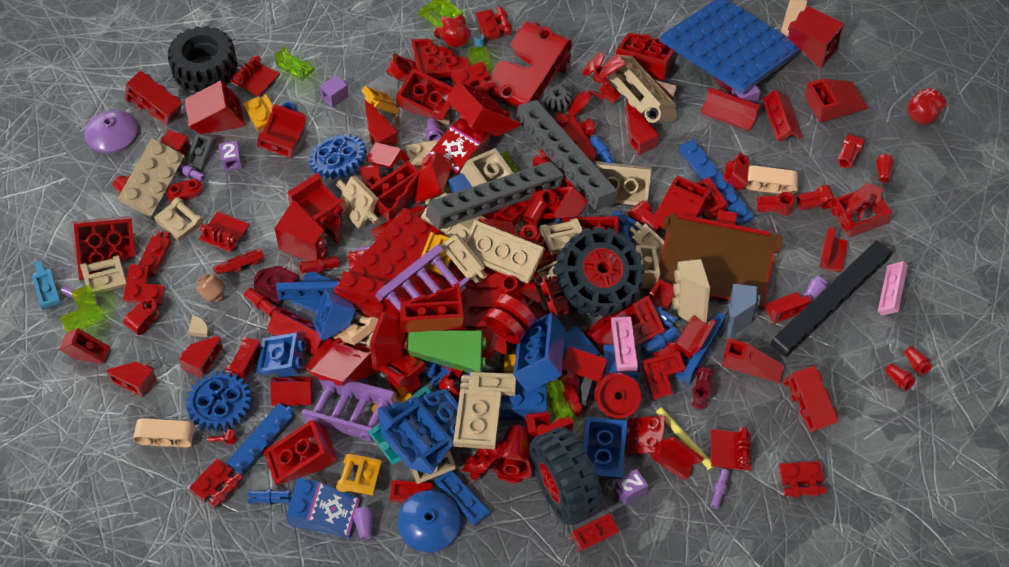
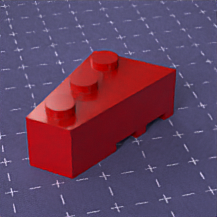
M140 70L126 83L125 101L128 103L132 101L138 104L137 108L140 110L143 108L147 109L152 117L168 124L181 111L182 102L176 95L170 94L163 85L156 83L149 74H145Z
M409 161L369 187L371 192L378 198L374 211L385 222L396 217L417 192L420 171Z
M459 282L453 284V287L444 290L439 289L436 290V293L427 296L422 295L400 304L401 333L462 329L464 315Z
M815 365L794 372L782 381L784 387L789 386L793 395L790 396L792 401L798 402L801 408L799 413L810 433L833 426L839 422L837 410L831 405L830 394L824 388L822 375Z

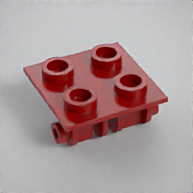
M256 55L252 56L249 63H245V66H242L238 73H235V77L231 82L259 97L280 73L261 64V58Z
M217 211L209 224L201 225L200 231H202L199 240L232 252L250 224Z
M543 276L544 282L540 283L544 296L549 295L550 301L547 304L550 313L553 312L556 318H558L557 313L559 312L562 315L568 314L570 307L566 299L555 303V301L565 298V295L553 298V296L562 292V290H559V279L556 276H552L549 278L550 281L546 282Z
M666 416L627 419L624 455L649 453L651 458H653L658 442L662 441L664 437Z
M740 427L737 432L711 429V467L752 471L751 434H749L747 428Z
M496 441L495 449L477 448V452L466 460L465 466L461 471L470 472L469 477L474 481L480 479L508 445V442Z

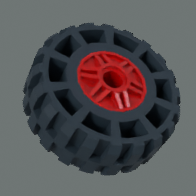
M595 227L593 230L587 228L582 230L580 234L576 233L564 245L556 258L557 263L554 266V273L557 279H559L558 284L560 290H562L560 296L565 295L568 306L571 308L574 306L580 314L589 313L590 317L597 318L599 315L609 317L613 313L617 314L637 297L640 287L644 282L642 274L645 272V268L641 264L642 256L640 252L637 253L635 250L636 245L632 241L629 242L626 239L627 236L622 233L619 235L611 228L603 230L602 227Z
M557 427L535 437L530 443L529 448L533 470L539 486L555 515L566 525H575L597 515L603 507L602 490L593 464L579 439L575 437L571 430L564 427Z

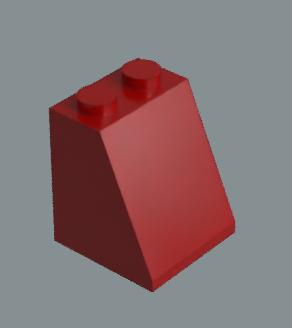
M807 6L804 11L799 12L797 19L789 24L788 39L818 67L822 68L839 48L844 23Z
M222 81L185 99V111L188 115L187 124L191 130L198 134L213 133L245 126L240 98Z
M292 201L274 228L279 250L306 261H312L319 257L321 259L326 258L328 249L324 229L296 201Z

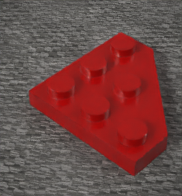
M428 38L411 39L416 70L433 78L451 77L450 73L469 66L467 58L454 55L453 51L444 46H436L433 44L434 41Z
M557 112L554 118L556 123L594 164L597 153L573 116ZM540 149L539 156H547L546 153L542 149Z

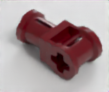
M700 367L696 370L697 379L696 385L692 390L691 405L698 410L705 409L709 404L710 380L713 378L714 372L707 367Z

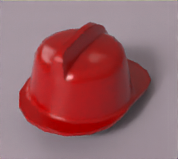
M394 53L386 73L400 82L405 81L413 68L416 69L415 62Z

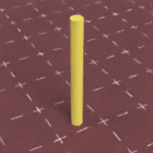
M662 407L656 411L658 416H666L665 423L686 446L703 457L702 463L711 471L714 468L711 467V460Z

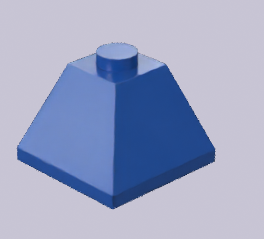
M325 289L313 322L320 339L326 340L348 328L351 320L355 319L356 309L348 300L333 293L331 290Z

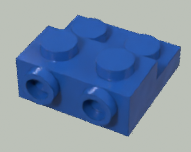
M298 333L262 338L257 373L260 376L277 373L281 377L298 375L300 368L304 366L302 352L306 351L307 348L305 340Z

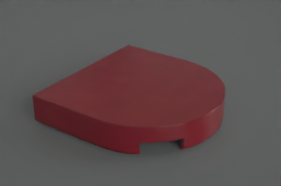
M280 266L263 268L254 277V289L260 295H265L272 304L280 306L283 300H278L276 284L297 282L299 275Z

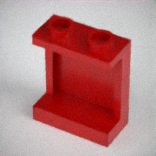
M273 104L268 121L263 131L258 135L257 147L291 159L306 126L307 116L299 111H293L282 105Z
M318 173L287 192L289 204L292 201H296L321 227H325L330 221L340 217L346 211L345 200L343 198L338 199L323 185L322 177Z

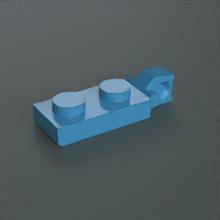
M42 260L34 262L37 273L32 275L41 309L44 310L60 305L61 301L51 270H45Z

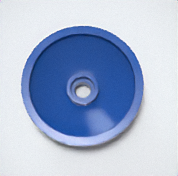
M432 490L421 491L409 497L400 508L397 520L398 530L404 542L412 549L423 553H434L447 548L456 539L461 525L460 512L455 502L447 495ZM432 515L433 518L431 520H426L425 516Z

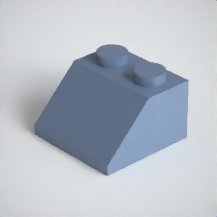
M733 284L728 309L727 338H731L750 325L752 317H756L757 306H759L760 295L757 294V286Z

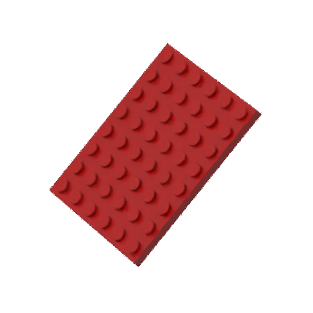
M403 208L351 268L349 273L388 284L421 258L430 232L438 236L439 234L447 235ZM451 259L448 269L461 282L466 277ZM487 267L483 269L487 277L497 273V271ZM425 270L440 289L444 290L453 287L443 275ZM414 275L410 278V283L421 296L433 294L420 276ZM473 279L468 280L465 284L466 289L461 292L463 315L466 317V323L479 313L490 309L488 307H470L469 303L481 295L498 288H478ZM337 286L333 289V293L351 302L357 310L367 317L379 319L381 312H386L400 323V312L390 300L374 302L338 292ZM400 286L395 290V295L401 302L413 299L405 288L402 289ZM466 325V331H482L487 328L469 327ZM441 365L459 378L465 373L464 371Z

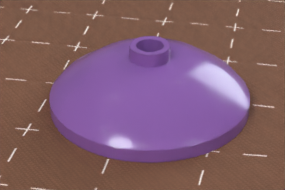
M107 110L89 120L84 130V137L88 146L94 151L112 154L123 151L131 146L138 136L139 129L137 121L131 114L122 110Z

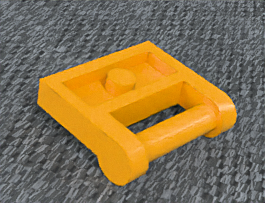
M354 454L345 455L344 469L341 479L337 482L336 489L340 492L353 491L373 496L382 460ZM357 465L359 467L355 481H351L349 478L352 467Z

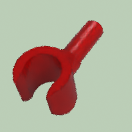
M228 429L224 436L207 437V442L220 441L233 445L237 435H234V430Z

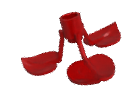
M599 52L585 65L582 71L583 76L587 77L593 72L603 83L599 89L601 93L598 94L593 91H588L587 93L582 91L572 100L568 110L569 116L574 117L590 101L591 95L597 96L601 100L605 98L610 103H614L619 98L620 93L607 78L613 72L627 65L619 55L612 56L603 65V70H601L600 74L596 69L604 61V54L602 52Z

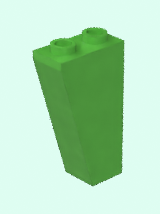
M482 331L409 332L408 351L412 357L467 373H482V369L486 368V357H482V350H486V338H483Z

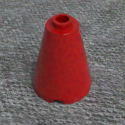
M514 425L508 429L502 440L508 442V445L491 464L492 473L495 472L498 475V479L508 483H520L521 479L526 478L527 480L532 474L528 431L521 425Z

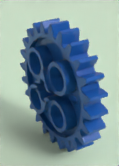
M342 133L339 137L335 134L334 138L328 136L327 141L321 140L322 144H316L317 149H312V154H309L310 159H308L314 174L318 173L321 177L324 176L325 180L329 177L334 180L336 176L341 179L342 175L348 177L349 172L355 173V168L360 169L359 164H364L363 159L367 158V150L364 141L360 137L357 138L356 135L351 136L350 133L346 136Z
M220 371L218 376H215V373L212 372L210 378L204 375V381L197 379L198 386L191 385L193 391L187 392L189 398L186 399V409L194 424L199 423L200 429L206 426L208 432H210L214 427L216 432H218L219 428L223 427V430L226 431L228 425L234 428V422L241 424L240 417L247 418L245 411L251 410L250 404H252V400L250 397L252 395L248 384H245L243 378L239 379L237 374L231 377L228 371L224 376L222 371Z

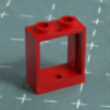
M857 191L834 199L831 212L838 219L842 230L846 231L849 237L889 224L892 211L882 196L879 203L875 205L872 202L869 205L875 216L857 223H853L851 218L846 217L845 211L848 200Z

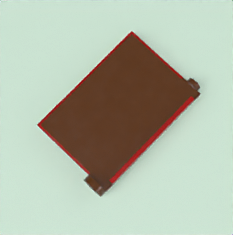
M670 213L669 217L665 216L663 228L667 229L659 266V279L674 285L676 284L674 271L677 270L678 262L701 259L710 286L709 297L730 301L733 284L757 286V294L760 295L759 306L757 307L764 308L773 254L780 253L783 240L782 235L682 214Z

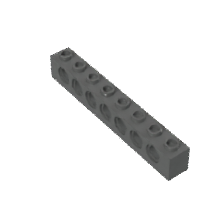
M535 100L519 105L516 120L521 123V126L534 139L536 144L541 147L556 167L566 176L567 180L588 201L587 203L595 211L613 205L617 190L540 103Z
M551 161L428 201L426 217L440 230L531 199L532 194L537 190L560 188L563 174Z

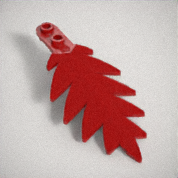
M528 224L521 229L519 238L537 245L540 231L537 226ZM529 232H534L532 237L527 236ZM535 271L533 277L535 278L539 277L537 271ZM497 272L479 282L477 287L498 289L481 295L470 302L469 306L488 307L491 309L494 308L493 305L498 296L505 294L517 299L530 310L522 294L537 303H541V299L532 279L530 284H526L517 280L514 276H507ZM489 309L479 313L466 323L469 327H487L482 330V336L486 338V350H482V357H486V364L495 351L504 355L507 353L506 340L491 331L483 320L484 315Z

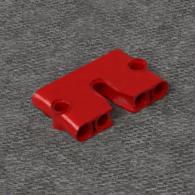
M526 21L511 42L510 47L514 49L513 52L519 58L531 65L529 67H522L515 63L499 61L490 74V79L486 81L493 80L495 87L489 89L490 95L504 100L505 104L509 106L514 105L516 107L535 100L538 101L570 52L572 40L552 32L549 27H540Z

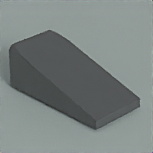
M196 133L185 166L189 165L196 170L202 171L214 149L215 139Z
M579 376L582 411H585L594 380Z

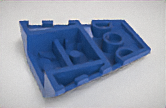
M446 389L425 394L420 398L414 397L406 402L393 403L392 406L379 407L378 415L382 437L408 468L432 474L453 446L458 403Z

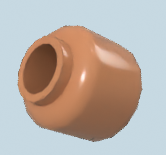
M207 273L196 282V291L206 302L213 300L217 302L224 296L225 285L215 274L209 275Z

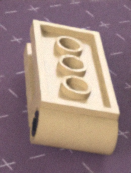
M619 55L627 65L607 77L608 80L618 87L619 93L629 99L628 103L632 107L637 108L641 114H645L648 122L673 123L677 117L675 109L677 105L634 57Z

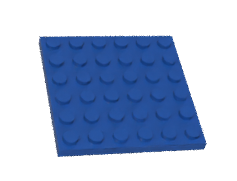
M714 0L663 33L659 40L741 94L747 92L801 52L783 33L775 30L729 0Z

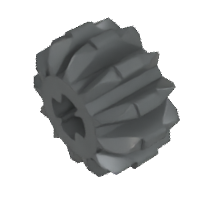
M555 83L554 87L549 85L543 92V105H545L546 110L551 109L552 113L554 111L560 113L561 110L567 111L568 107L572 104V92H570L569 87L564 88L563 84L557 86Z

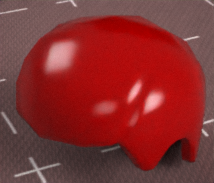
M449 372L440 380L439 390L446 389L456 402L459 403L460 384L454 375Z

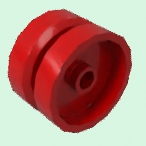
M501 294L495 300L494 308L487 311L483 320L496 335L510 343L519 344L525 336L524 330L530 329L534 324L535 316L517 299Z
M610 372L602 376L600 381L597 382L594 396L598 407L607 416L625 418L632 415L639 407L641 390L637 382L627 374ZM616 392H620L622 394L621 397H618V399L615 398Z

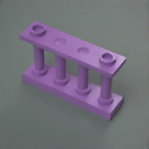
M437 244L382 287L375 296L380 302L385 298L390 300L400 312V304L402 302L395 295V290L398 287L405 288L412 298L421 296L410 283V278L414 275L420 276L431 291L436 293V290L440 288L425 271V266L429 263L434 264L452 286L459 281L440 260V254L443 249ZM467 277L459 282L460 292L466 289Z
M319 380L324 392L314 411L303 409L302 414L306 423L313 419L327 429L360 437L364 441L371 442L374 440L368 431L379 422L378 408L392 406L398 400L394 391L367 384L349 382L345 386H337L332 381ZM331 394L342 395L331 416L321 414ZM351 398L359 399L350 420L339 419L348 400ZM367 403L378 404L367 426L357 424Z

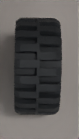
M196 26L191 30L190 28L186 29L184 33L177 35V39H173L168 48L167 56L173 78L185 89L190 88L191 91L197 92V90L202 91L219 81L225 84L236 73L238 63L232 39L218 28ZM199 56H215L211 60L206 62H191L193 59Z

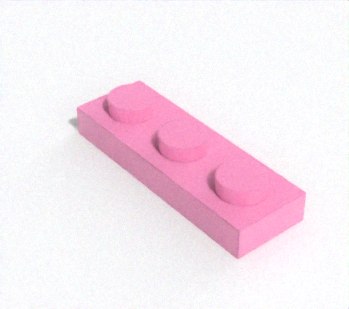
M904 261L887 265L878 312L881 315L899 312L908 267Z
M631 317L611 318L617 372L637 371L638 366Z

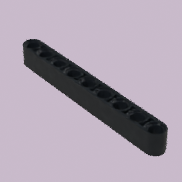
M876 240L773 338L770 346L784 357H788L890 259L893 251Z

